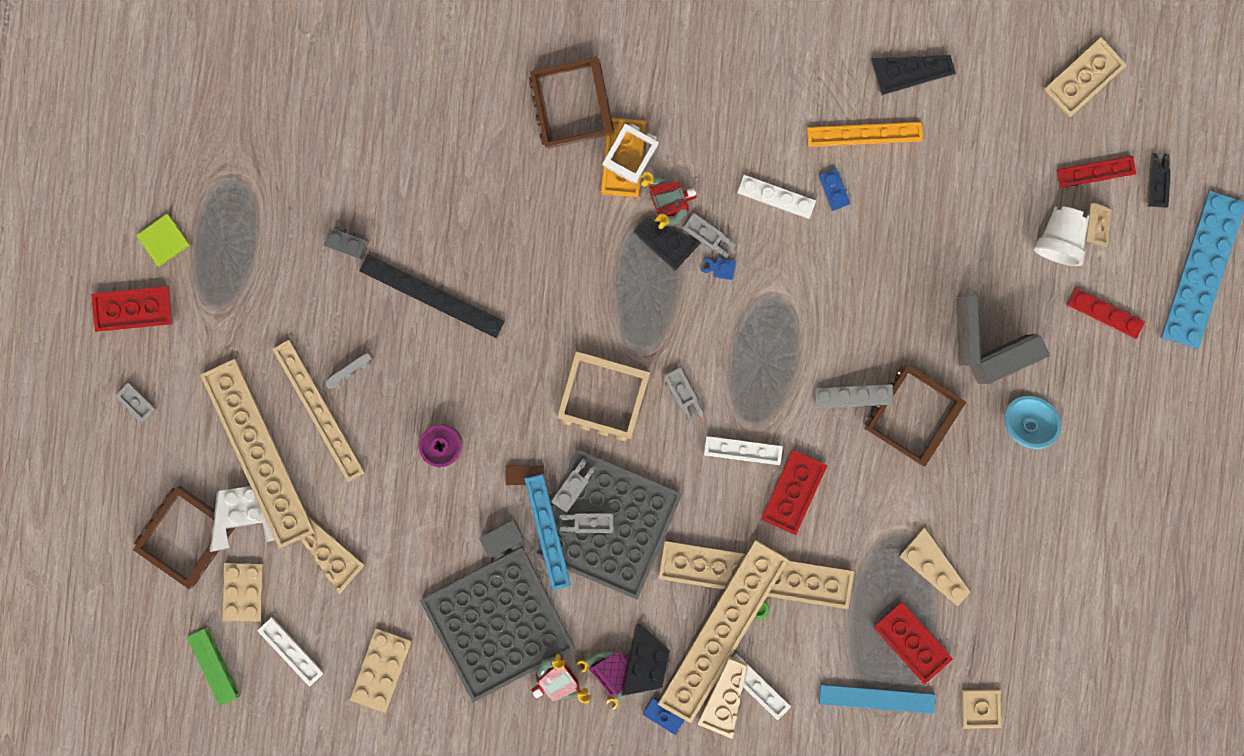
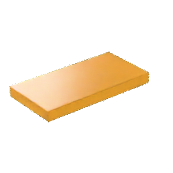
M612 118L615 134L606 137L604 160L625 124L629 126L632 123L640 128L639 132L645 134L647 121ZM626 132L611 160L636 174L643 162L645 141ZM603 167L601 194L639 198L641 178L637 184H634Z

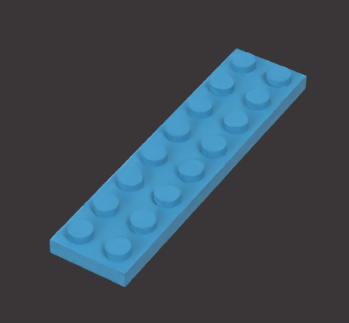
M1212 191L1207 193L1161 338L1199 349L1244 213V202Z

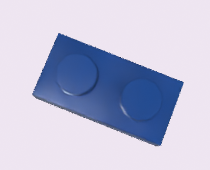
M837 168L818 176L832 211L850 205Z

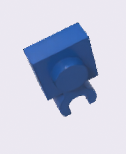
M717 258L716 263H713L711 259H703V262H708L710 265L708 269H701L703 273L714 271V277L733 280L736 261Z

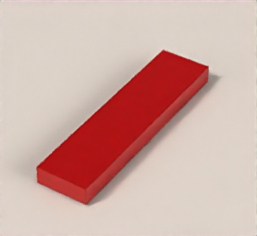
M1132 155L1057 169L1056 172L1059 188L1061 189L1136 175V168Z

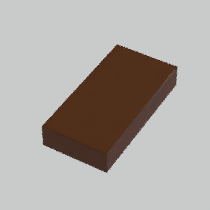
M506 466V485H526L524 478L544 474V466Z

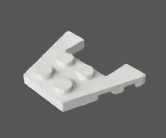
M251 486L217 492L210 552L229 548L227 528L262 523L266 542L275 541Z

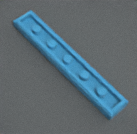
M544 474L524 478L552 591L569 587L571 583Z
M820 684L819 704L930 714L935 712L936 694Z

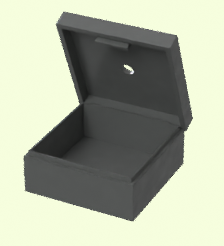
M978 295L956 298L959 365L970 366L978 384H991L1051 356L1042 336L1038 335V333L1023 335L980 355Z

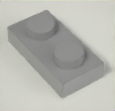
M127 383L115 395L141 423H144L157 410L131 383Z

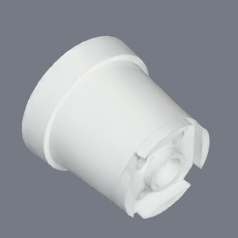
M1058 206L1054 207L1043 236L1038 239L1034 251L1038 255L1060 264L1069 266L1083 265L1085 257L1083 250L1090 216L1088 215L1085 218L1083 217V212L1073 208L1062 207L1061 210H1058Z

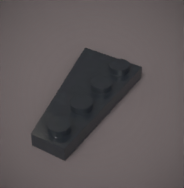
M951 55L870 59L881 96L956 74Z

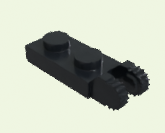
M1152 153L1150 159L1151 168L1149 169L1147 207L1168 208L1171 171L1169 169L1170 157L1169 154H1164L1162 168H1157L1158 156L1157 153Z

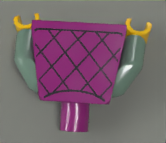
M611 650L601 651L593 654L586 660H580L576 664L583 663L585 665V669L580 672H585L589 666H592L589 670L610 695L606 705L610 701L615 702L612 706L613 710L617 708L618 701H622L626 697L621 696L630 651L624 656L619 651L616 653Z

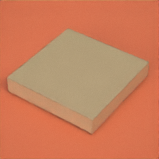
M1091 203L1086 242L1100 247L1108 246L1112 209L1100 204Z
M961 689L963 729L1002 728L1001 689Z

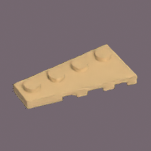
M923 527L899 557L956 606H959L970 591L925 527Z
M730 656L728 657L697 721L698 725L733 739L747 663Z

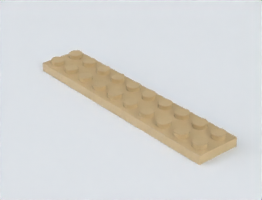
M233 359L201 374V379L279 549L316 533L237 360Z
M754 540L660 698L659 706L692 723L719 678L728 657H731L787 564L788 558Z
M664 541L659 579L725 590L746 553ZM788 560L768 597L849 609L854 571Z

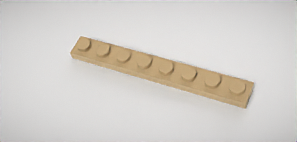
M287 340L273 348L272 350L347 482L364 474V469L291 340Z

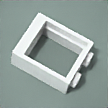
M630 123L629 126L627 124L623 126L602 165L628 181L637 184L659 142L656 141L657 138L652 134L647 133L645 135L639 132V127ZM626 132L652 145L636 174L611 160Z

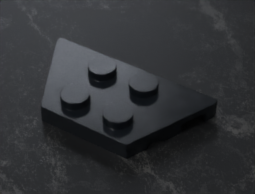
M639 623L635 625L621 696L652 691L663 687L670 651Z

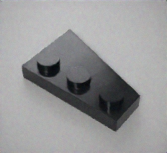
M646 217L633 233L676 271L701 242L690 239L686 235L677 233L666 226L660 229L658 227L660 223Z

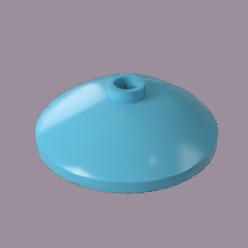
M1034 396L1019 397L1012 401L1005 411L1004 423L1007 432L1017 443L1024 447L1043 449L1052 445L1060 435L1061 420L1057 411L1052 405L1041 398Z

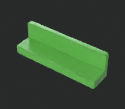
M206 627L189 635L187 639L218 705L231 702L241 696L209 628Z

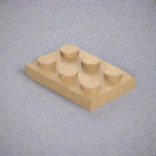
M224 563L222 621H262L264 564Z

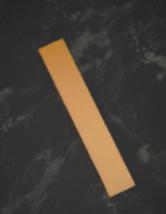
M922 122L807 127L808 147L923 141Z

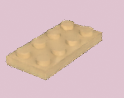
M1100 37L1043 91L1070 118L1127 65Z
M376 628L350 701L387 713L412 640Z

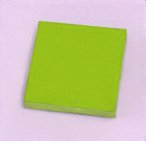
M169 214L164 215L136 235L158 267L190 246Z

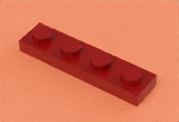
M1074 288L1066 305L1134 339L1138 338L1145 321L1077 288Z

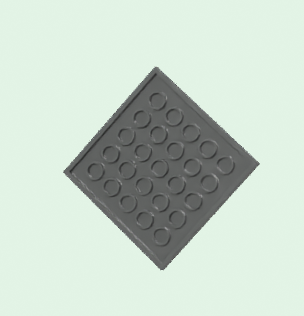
M576 449L561 487L571 472L575 471L582 459L586 460V464L578 474L585 477L590 467L595 466L596 469L567 513L555 504L552 506L567 570L638 600L683 493ZM614 513V533L560 531L561 526L575 527V519L562 520L560 515ZM538 539L532 555L544 560L540 540Z
M522 547L420 600L472 702L537 670L543 659L552 658L556 654L563 656L575 650Z

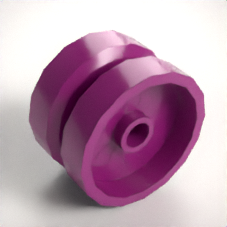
M447 425L432 426L422 434L419 441L421 457L429 465L435 467H446L456 462L463 449V442L459 432ZM444 443L445 447L439 449L438 444Z

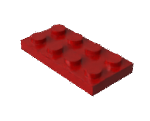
M169 286L91 294L95 332L173 325Z
M792 450L761 520L796 535L828 465Z
M899 602L873 626L924 685L953 660L902 602Z

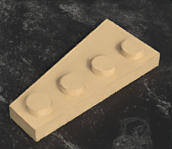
M309 517L316 533L301 539V541L311 552L317 564L320 565L340 595L365 564Z

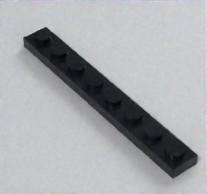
M368 254L359 270L496 339L505 321Z

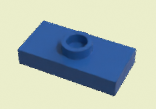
M652 698L643 715L676 735L685 720L659 706V701Z

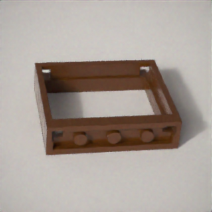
M598 57L530 71L529 85L530 88L534 89L535 96H532L534 107L538 109L536 121L538 126H541L542 133H540L542 145L545 144L546 148H554L615 134L601 62ZM592 67L604 130L552 141L540 78Z
M905 365V367L901 366L895 375L897 376L896 381L889 384L893 385V396L909 373L953 401L954 404L920 457L873 428L888 405L875 406L876 412L873 416L870 414L864 423L867 425L865 430L925 467L963 409L966 401L910 365Z
M179 486L176 489L173 487L167 494L169 499L165 504L162 503L158 507L155 519H150L146 524L145 529L147 530L143 536L140 534L134 542L136 546L133 551L190 590L196 585L219 550L210 552L209 547L187 579L143 548L179 496L215 520V510L182 486ZM235 527L226 529L227 538L231 535Z

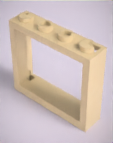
M576 351L557 418L561 419L560 423L571 426L573 422L579 424L578 428L587 431H590V428L597 429L598 434L608 436L611 433L616 435L615 439L626 442L627 438H632L650 373ZM580 361L642 378L627 432L565 414Z

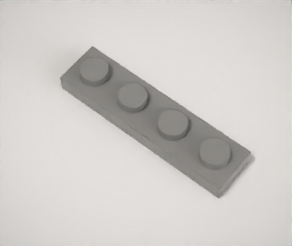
M892 384L815 388L817 409L894 405Z

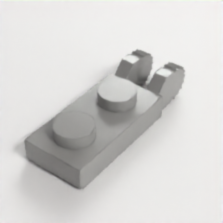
M695 213L691 215L682 228L725 258L729 254L717 246L722 240L730 248L736 246L735 243L724 236L725 234Z
M368 351L329 377L326 380L327 382H325L326 387L333 389L341 384L342 378L347 380L355 375L354 370L361 367V369H364L370 365L373 355Z
M681 367L663 375L689 422L693 421V417L687 409V406L694 404L699 416L704 415L697 402L698 399Z
M582 459L575 471L571 472L551 501L566 513L589 482L588 479L596 469L595 466L590 467L585 477L578 474L586 464L585 459Z
M614 513L560 515L562 520L575 519V527L561 526L560 531L614 533Z

